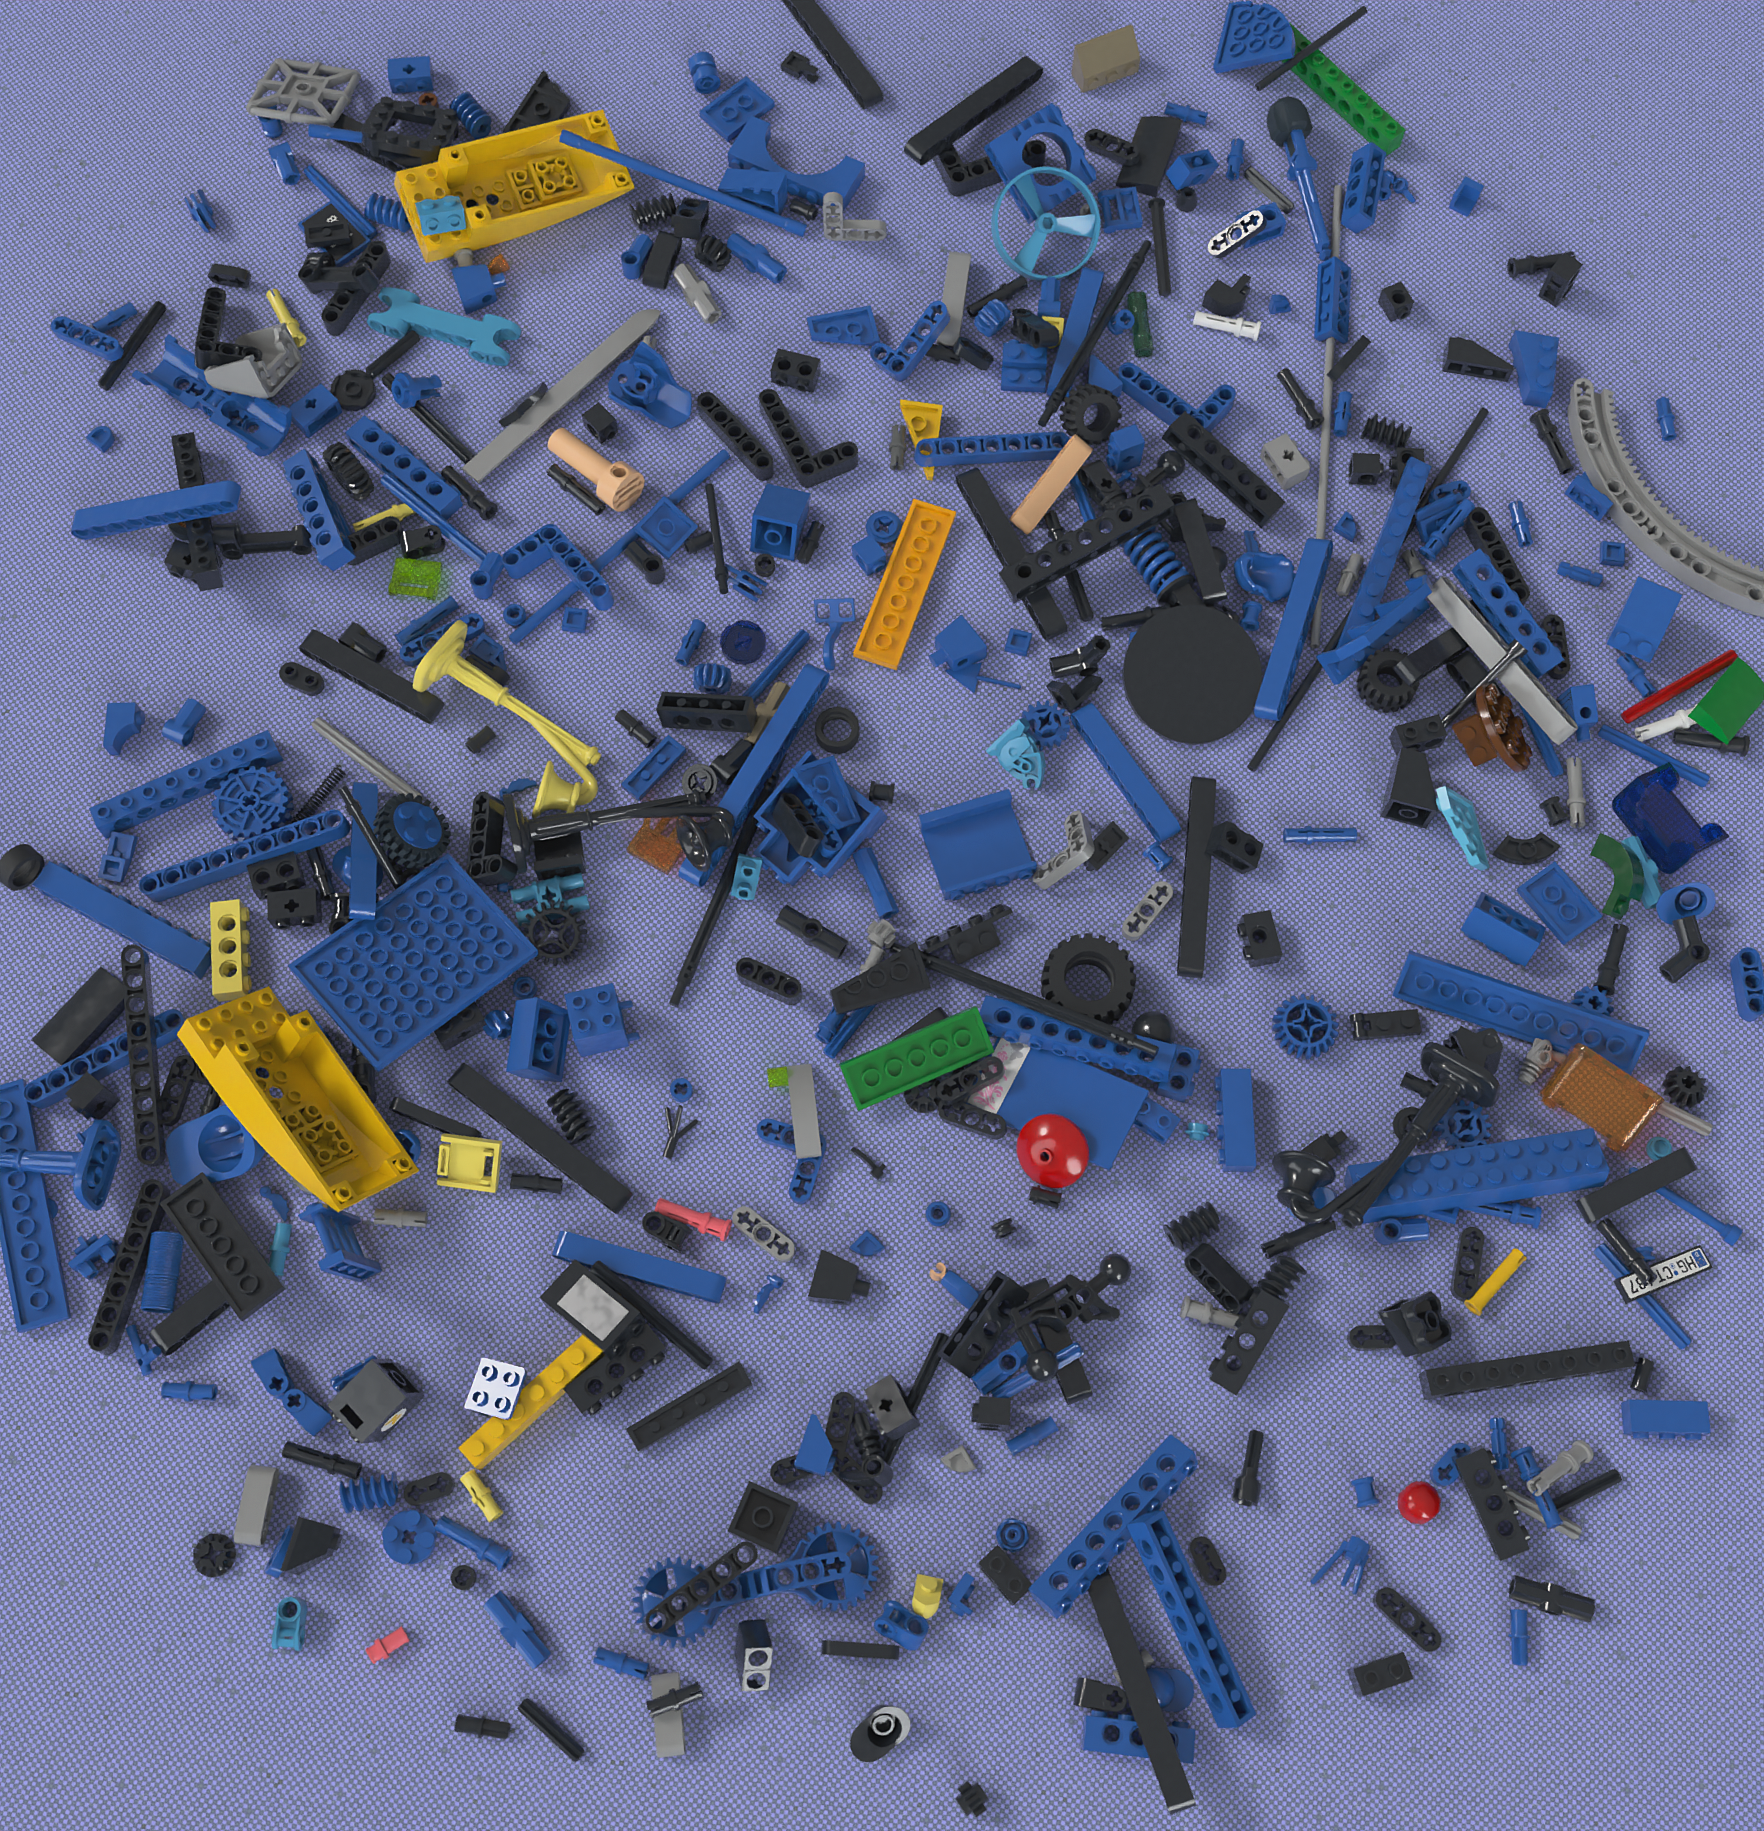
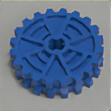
M250 766L249 770L246 771L244 768H240L237 774L230 773L227 781L222 780L219 783L221 786L220 790H215L214 796L217 798L212 801L211 806L216 810L212 811V815L217 819L216 823L233 841L238 838V842L278 829L286 826V821H291L292 819L290 811L294 810V804L290 801L294 799L293 795L289 793L290 789L281 777L278 778L277 773L273 770L268 773L266 767H261L260 770H257L255 766Z

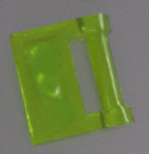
M396 557L392 579L388 587L389 596L400 594L427 597V600L435 601L443 568L442 563ZM400 583L426 585L428 588L403 586Z

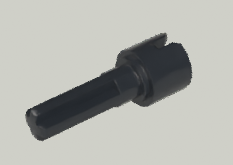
M1251 1430L1249 1432L1242 1474L1235 1479L1231 1499L1237 1504L1249 1507L1252 1503L1254 1506H1258L1261 1483L1257 1480L1264 1434L1261 1431Z

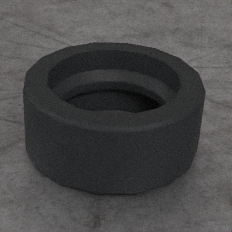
M831 707L826 709L816 720V740L820 747L828 753L841 754L853 749L859 739L860 727L857 717L847 708ZM831 720H844L851 727V734L847 739L836 742L825 737L823 729L826 723Z
M20 844L11 848L0 859V882L13 891L26 888L40 875L45 861L43 856L28 844Z

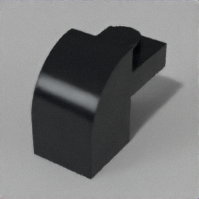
M1244 273L1232 288L1217 279L1206 291L1202 307L1222 317L1237 315L1243 310L1245 299L1251 290L1249 287L1251 277Z

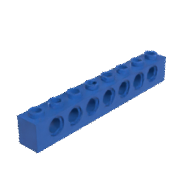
M266 730L89 808L97 829L107 839L111 837L112 831L121 833L220 789L219 783L222 780L227 781L230 773L237 774L240 768H244L246 771L249 770L250 766H255L257 770H260L261 767L268 768L284 760L269 730Z
M988 995L985 996L979 1012L989 1037L1004 1038L1010 1043L1019 1042L1036 1050L1045 1049L1052 1051L1058 1056H1071L1085 1063H1097L1106 1069L1115 1068L1123 1070L1129 1075L1145 1076L1155 1082H1169L1176 1060L1177 1045L1137 1035L1138 1039L1159 1047L1157 1055L1153 1056L1136 1048L1129 1049L1014 1002ZM1002 1020L1009 1021L1008 1023H1000ZM1026 1026H1031V1027H1033V1028L1030 1029V1030H1025V1029H1023V1028L1026 1027ZM1050 1032L1056 1033V1035L1054 1036H1048L1046 1034ZM1079 1039L1081 1041L1075 1043L1071 1042L1070 1040ZM1102 1045L1104 1046V1048L1097 1049L1095 1048V1046ZM1122 1051H1125V1052H1127V1053H1129V1054H1127V1055H1120V1054H1118V1053H1119V1052H1122ZM1151 1058L1152 1061L1145 1062L1142 1059Z
M1170 1434L1030 1586L1028 1590L1033 1599L1056 1620L1061 1615L1066 1614L1071 1609L1073 1601L1089 1589L1091 1581L1107 1569L1111 1559L1123 1552L1131 1538L1126 1524L1145 1513L1160 1511L1162 1503L1169 1496H1173L1177 1492L1180 1483L1186 1477H1190L1195 1472L1198 1465L1195 1452ZM1170 1466L1175 1467V1468H1174L1172 1471H1170V1472H1165V1471H1164L1167 1467H1170ZM1150 1486H1157L1153 1491H1146ZM1133 1505H1140L1136 1510H1129ZM1122 1524L1119 1529L1111 1530L1114 1525ZM1097 1544H1104V1546L1101 1549H1093L1094 1546ZM1086 1563L1084 1568L1080 1570L1075 1569L1078 1564ZM1068 1583L1066 1588L1057 1589L1060 1584Z
M1165 1511L1145 1513L1126 1524L1218 1728H1238L1257 1715Z

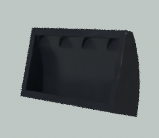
M1164 116L1141 117L1131 142L1138 146L1140 160L1133 166H1122L1116 186L1121 188L1136 187L1138 193L1156 198L1180 135L1183 120Z
M100 967L31 1041L61 1066L83 1055L125 1010L123 984Z

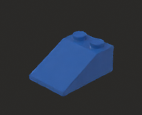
M1638 576L1606 638V644L1650 663L1683 594Z

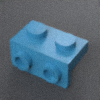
M445 196L442 199L436 200L425 199L415 203L424 236L466 229L464 208L459 196Z

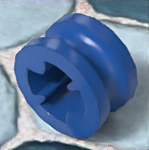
M684 1078L674 1080L670 1085L672 1098L680 1103L688 1101L693 1094L691 1083ZM679 1085L682 1088L687 1086L688 1088L685 1089L686 1094L682 1095L679 1093L676 1095L675 1092H678L676 1087Z
M1652 1246L1634 1248L1645 1257L1644 1261L1646 1263L1656 1260L1655 1256L1651 1254L1654 1251Z

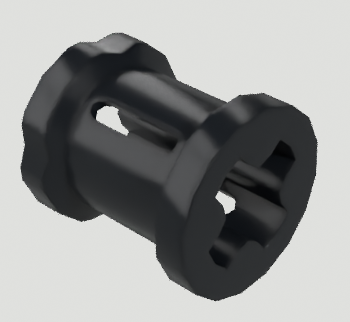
M871 781L869 801L881 800L893 804L895 783L884 785Z
M1559 796L1551 797L1539 805L1540 809L1545 811L1550 827L1560 825L1570 818L1567 813H1564L1559 803Z

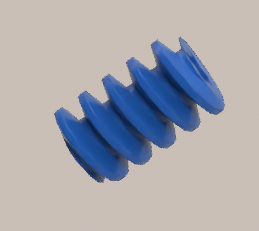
M470 92L461 93L451 101L449 109L456 110L459 121L474 139H483L489 135L492 118L482 109V106L473 98Z
M375 192L371 194L364 209L366 219L369 218L371 221H376L379 224H384L403 233L410 229L411 225L400 201L394 203L392 198L386 201L384 195L379 197Z
M392 1472L390 1480H387L385 1473L381 1474L380 1482L376 1481L374 1475H371L369 1484H366L364 1477H360L359 1485L357 1486L353 1479L349 1480L348 1487H345L342 1480L340 1482V1500L347 1514L352 1513L354 1507L357 1512L363 1511L364 1506L368 1510H373L375 1503L378 1508H384L386 1502L391 1507L395 1505L398 1498V1481L395 1472Z

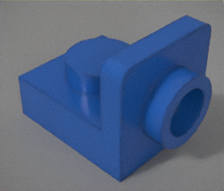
M967 1572L964 1573L947 1599L951 1604L949 1609L960 1617H963L964 1614L970 1616L973 1612L960 1602L962 1598L967 1600L975 1589V1586L972 1585L975 1578Z

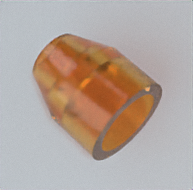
M502 254L491 259L487 265L491 275L505 273L510 270Z

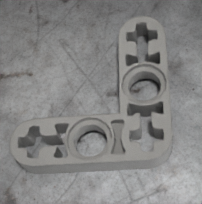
M829 192L824 195L823 223L825 238L833 241H881L886 238L887 226L885 222L881 220H843L842 195L837 192Z
M1078 810L1072 812L1064 823L1068 847L1042 865L1033 875V881L1043 890L1051 887L1080 866L1094 852L1089 820Z

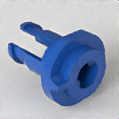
M406 372L398 373L392 382V395L396 403L403 409L415 406L417 400L429 399L432 396L440 397V393L436 392L434 388L442 387V382L437 375L412 378Z

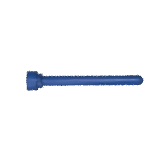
M1631 1167L1628 1173L1631 1174L1639 1169ZM1666 1186L1655 1191L1720 1233L1719 1236L1723 1237L1722 1240L1730 1246L1736 1243L1743 1232V1229L1737 1225L1724 1224Z

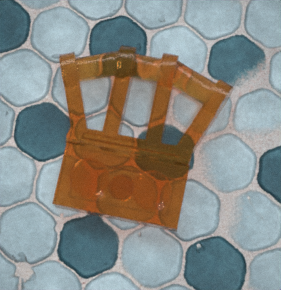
M644 818L643 825L626 849L627 853L668 875L683 854L680 843H676L678 839L676 826L668 838L661 835L673 818H661L654 830L650 828L652 818Z

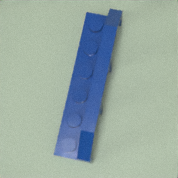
M1427 574L1404 582L1410 591L1405 597L1375 606L1374 608L1380 616L1379 619L1349 628L1347 632L1352 641L1335 650L1320 653L1316 656L1334 685L1344 681L1363 665L1371 654L1374 655L1375 651L1383 648L1430 608L1425 598L1432 593L1433 583Z

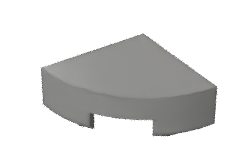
M963 1445L940 1458L947 1468L955 1472L965 1473L976 1469Z

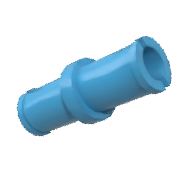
M276 1223L273 1245L269 1247V1251H271L269 1265L277 1276H284L286 1256L290 1253L288 1245L291 1228L293 1227L291 1224Z

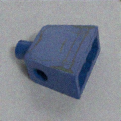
M1594 684L1570 687L1556 698V701L1577 724L1578 729L1575 731L1577 743L1591 741L1590 728L1598 723Z

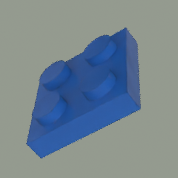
M663 496L633 530L668 561L684 544L687 538L697 530L698 525L669 499Z

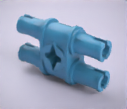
M582 873L562 878L555 875V878L538 882L535 880L530 886L510 890L514 904L535 899L538 901L536 906L540 911H542L541 902L543 901L547 904V908H550V903H548L549 893L553 897L552 900L556 902L555 907H559L561 901H565L563 907L565 910L570 905H573L574 908L570 913L590 909L587 895L565 900L562 896L566 891L585 887ZM532 908L516 912L519 927L522 926L523 922L531 923L526 918L527 913L533 916L536 915ZM557 913L545 915L550 920L565 917Z

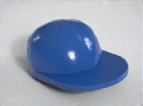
M1152 1667L1146 1669L1162 1711L1180 1712L1191 1704L1194 1697V1686L1186 1673L1170 1668Z

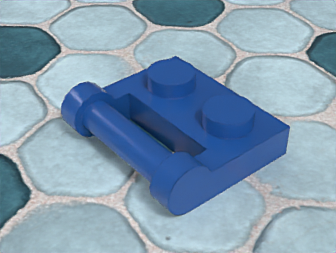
M1136 187L1102 190L1097 194L1098 202L1101 203L1105 222L1103 228L1106 234L1114 233L1116 230L1142 228L1143 221ZM1110 200H1115L1119 220L1112 219Z

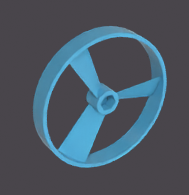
M1056 167L1029 169L1012 179L998 195L991 216L992 238L1003 261L1019 275L1035 281H1042L1047 277H1055L1058 280L1081 268L1094 252L1100 234L1098 206L1089 188L1072 173ZM1049 173L1068 180L1083 194L1091 214L1055 218L1051 213L1044 214L1030 174ZM1013 183L1038 217L1034 224L1035 232L1014 260L1006 252L998 230L999 208L1004 195ZM1053 231L1092 238L1085 256L1070 271L1054 276L1032 273L1045 238Z

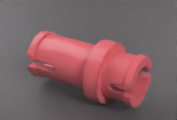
M401 1626L383 1639H376L374 1641L375 1644L365 1650L372 1663L375 1664L382 1658L384 1660L387 1659L391 1652L410 1640Z

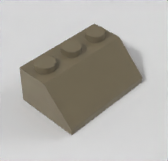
M1132 24L1075 45L1071 75L1082 93L1095 90L1100 86L1113 83L1126 76H1132L1139 71L1141 57Z

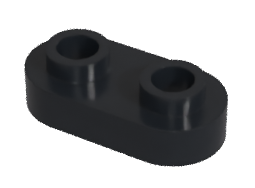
M285 663L279 670V676L286 686L308 696H316L324 689L325 683L321 675L298 663ZM294 670L292 674H287L289 671ZM314 679L313 683H307L309 680Z

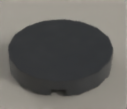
M350 369L341 376L339 374L335 377L331 384L330 392L338 399L342 409L346 411H359L365 409L373 402L376 396V387L373 379L367 372L359 369Z

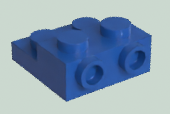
M1010 340L1008 343H1003L1001 391L1045 393L1047 347L1036 349L1030 344H1021L1018 340Z

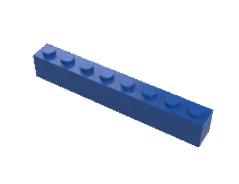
M49 861L32 884L43 895L140 946L199 980L202 979L212 964L210 943L201 938L196 941L191 938L192 934L181 927L178 930L171 927L172 923L165 918L159 916L156 919L152 917V913L142 906L138 908L132 906V902L122 895L118 897L111 894L112 891L104 885L99 884L97 887L91 884L92 880L81 873L78 876L71 873L73 870L61 862L56 865Z

